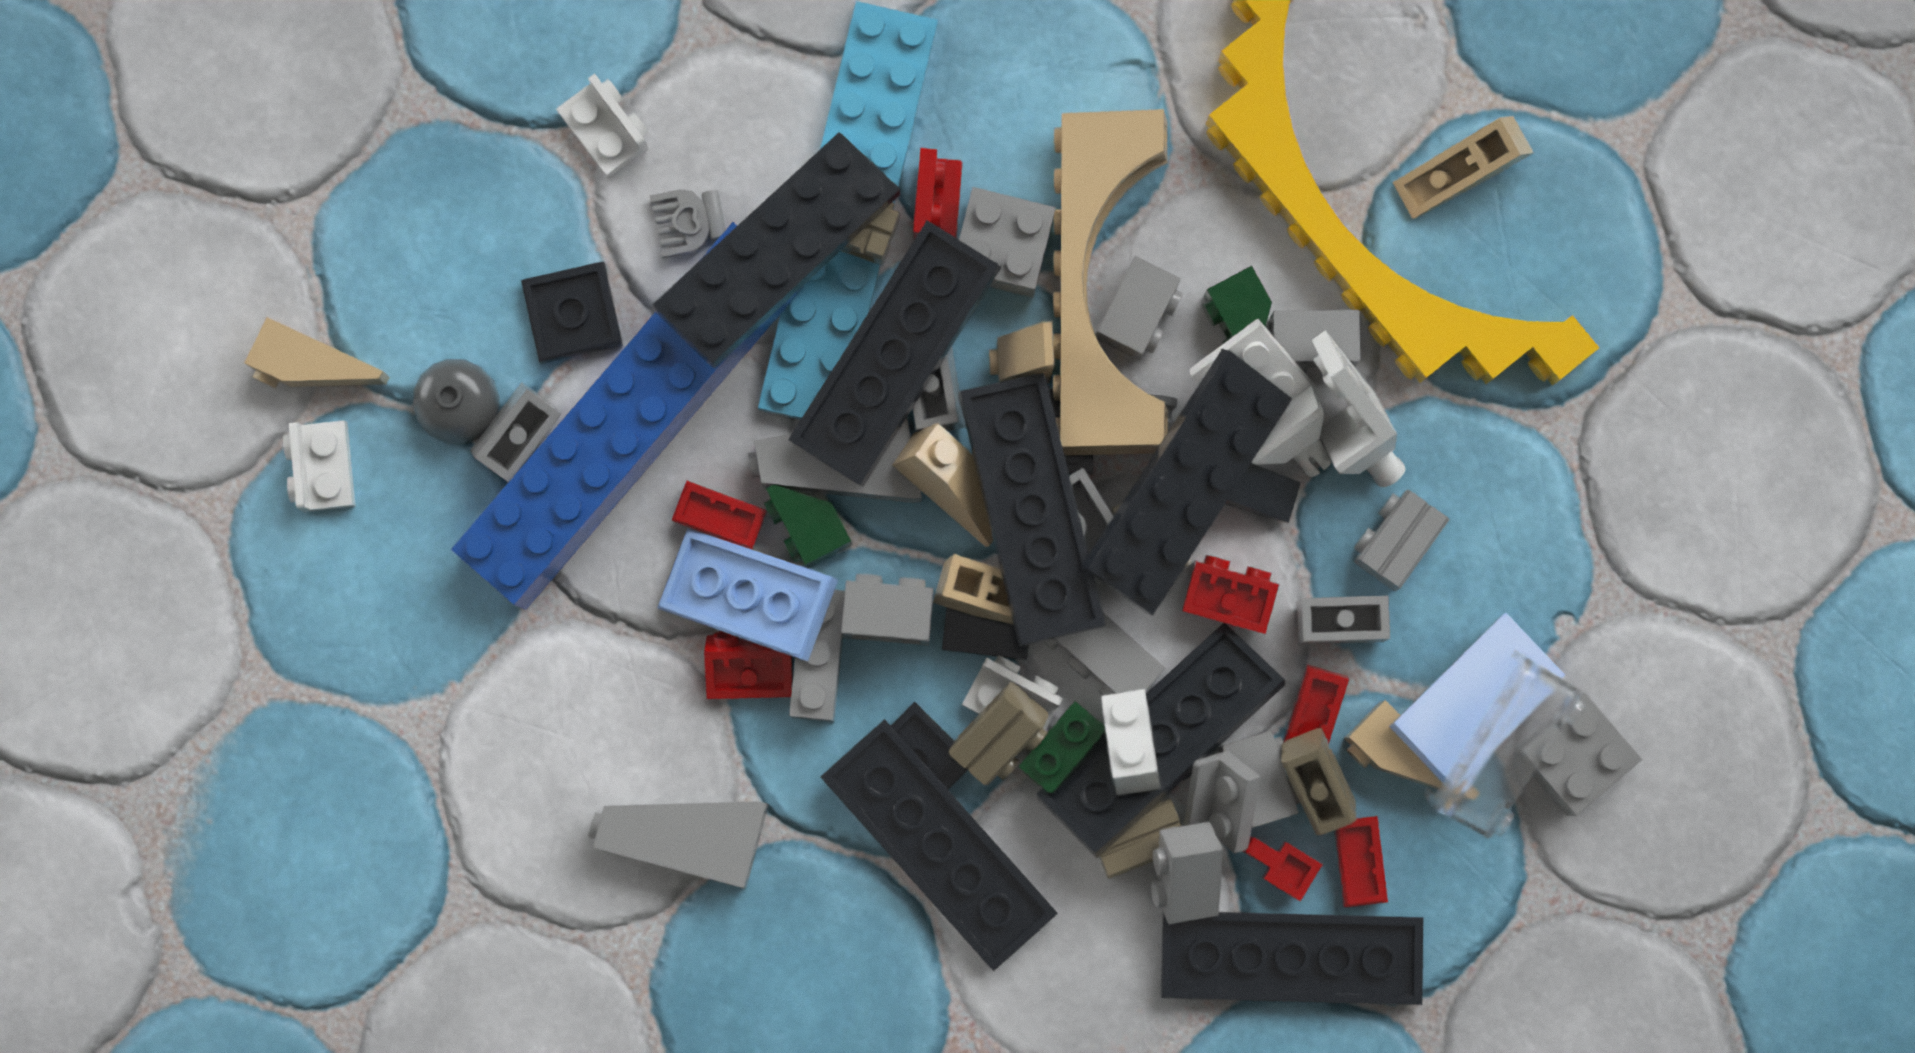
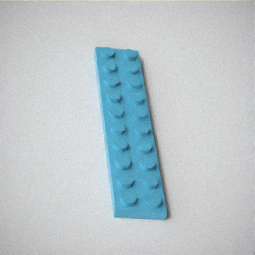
M859 1L855 2L821 148L840 132L899 187L938 26L937 19ZM840 251L804 284V288L780 314L758 410L799 420L802 419L869 313L880 265Z

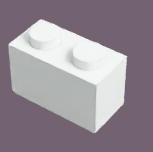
M1145 689L1101 696L1112 776L1117 795L1160 789Z

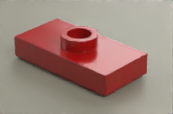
M686 480L671 521L753 550L768 511Z
M1307 664L1283 742L1317 728H1322L1329 743L1347 689L1349 677Z
M1378 816L1357 818L1352 824L1334 830L1343 907L1388 903Z

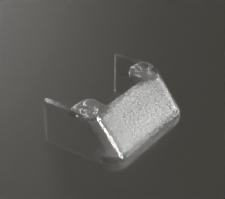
M1516 649L1511 657L1519 662L1438 792L1428 787L1424 793L1432 808L1487 839L1491 838L1494 833L1502 836L1514 817V813L1510 812L1511 807L1565 722L1572 725L1585 702L1579 699L1582 690Z

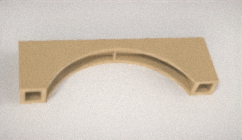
M1164 109L1062 113V127H1055L1054 129L1055 152L1061 153V168L1054 169L1055 194H1061V209H1055L1054 213L1055 235H1061V250L1054 251L1055 276H1061V292H1054L1053 308L1055 318L1061 317V333H1054L1053 352L1055 359H1061V375H1054L1053 396L1054 401H1060V417H1055L1063 452L1065 455L1154 454L1168 433L1167 407L1164 401L1149 395L1120 373L1099 345L1089 314L1087 280L1091 254L1097 236L1113 207L1139 180L1153 170L1168 163L1167 119Z

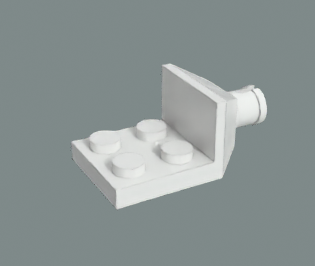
M1256 319L1189 369L1191 377L1199 385L1221 349L1230 350L1292 398L1253 459V464H1283L1294 458L1308 477L1320 474L1314 465L1316 461L1323 470L1331 464L1332 460L1325 446L1319 440L1324 413L1314 383L1259 319Z
M1325 330L1312 339L1319 354L1313 360L1323 373V380L1337 399L1342 397L1348 407L1322 425L1320 437L1334 467L1340 474H1360L1367 470L1379 487H1388L1397 482L1405 472L1404 463L1393 453L1396 446L1397 433L1376 393Z

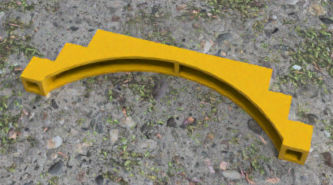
M1232 0L1231 7L1237 17L1245 24L1250 21L1253 26L1221 51L1218 59L1221 66L1218 69L1229 85L1232 87L1238 85L1241 89L1209 114L1206 121L1209 129L1206 131V134L1220 151L1226 148L1236 160L1233 163V167L1246 183L1253 181L1263 193L1260 195V199L1267 210L1274 216L1280 214L1289 224L1287 232L1292 240L1302 249L1307 246L1317 258L1314 261V265L1320 274L1328 281L1334 279L1344 291L1341 293V298L1349 309L1359 310L1370 322L1371 325L1368 326V330L1373 338L1383 347L1388 344L1398 356L1395 359V363L1407 378L1411 380L1415 377L1419 383H1422L1460 352L1464 357L1461 363L1469 375L1477 381L1481 378L1487 385L1526 353L1531 359L1528 361V365L1532 372L1541 381L1545 382L1548 380L1553 386L1600 348L1573 315L1564 322L1524 321L1492 316L1464 308L1428 293L1398 275L1375 257L1344 226L1320 192L1304 161L1293 130L1286 98L1283 65L1285 26L1289 5L1293 0Z

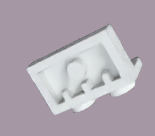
M593 74L588 78L589 85L556 108V110L607 178H610L649 149L643 138L649 132L634 112L627 116L618 105L623 98L612 82L607 79L602 83L596 74Z
M343 420L301 425L298 422L289 423V434L283 436V447L286 459L292 460L293 477L287 478L290 502H296L297 509L303 512L355 507L348 422Z
M998 655L995 662L986 658L962 705L979 714L1009 682H1014L1028 694L1030 699L1035 700L1048 712L1049 717L1043 727L1046 731L1063 698L1055 695L1058 687L1039 676H1036L1033 682L1018 675L1020 666Z

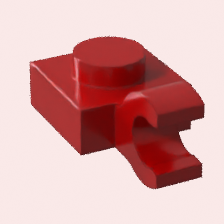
M1250 836L1248 849L1242 851L1268 867L1262 876L1263 880L1300 902L1323 865L1285 841L1276 851L1255 837Z

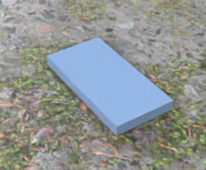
M687 528L657 608L808 662L838 580L834 577Z
M1504 613L1389 727L1450 790L1512 730L1565 674L1507 613Z

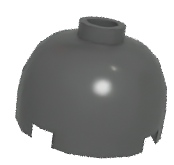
M446 359L432 364L420 375L414 387L413 409L418 423L430 436L446 444L464 445L478 440L499 413L500 396L494 380L481 366L466 359Z

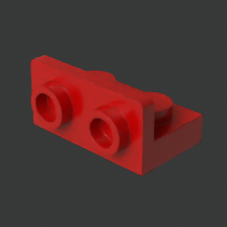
M920 148L913 240H915L927 220L955 238L957 236L963 164L960 160L938 158L937 149Z
M1210 555L1205 556L1204 562L1194 560L1193 571L1182 611L1266 634L1280 585L1270 581L1272 573L1247 566L1245 574L1229 570L1231 561Z
M722 631L706 636L704 661L707 699L791 697L793 685L792 656Z

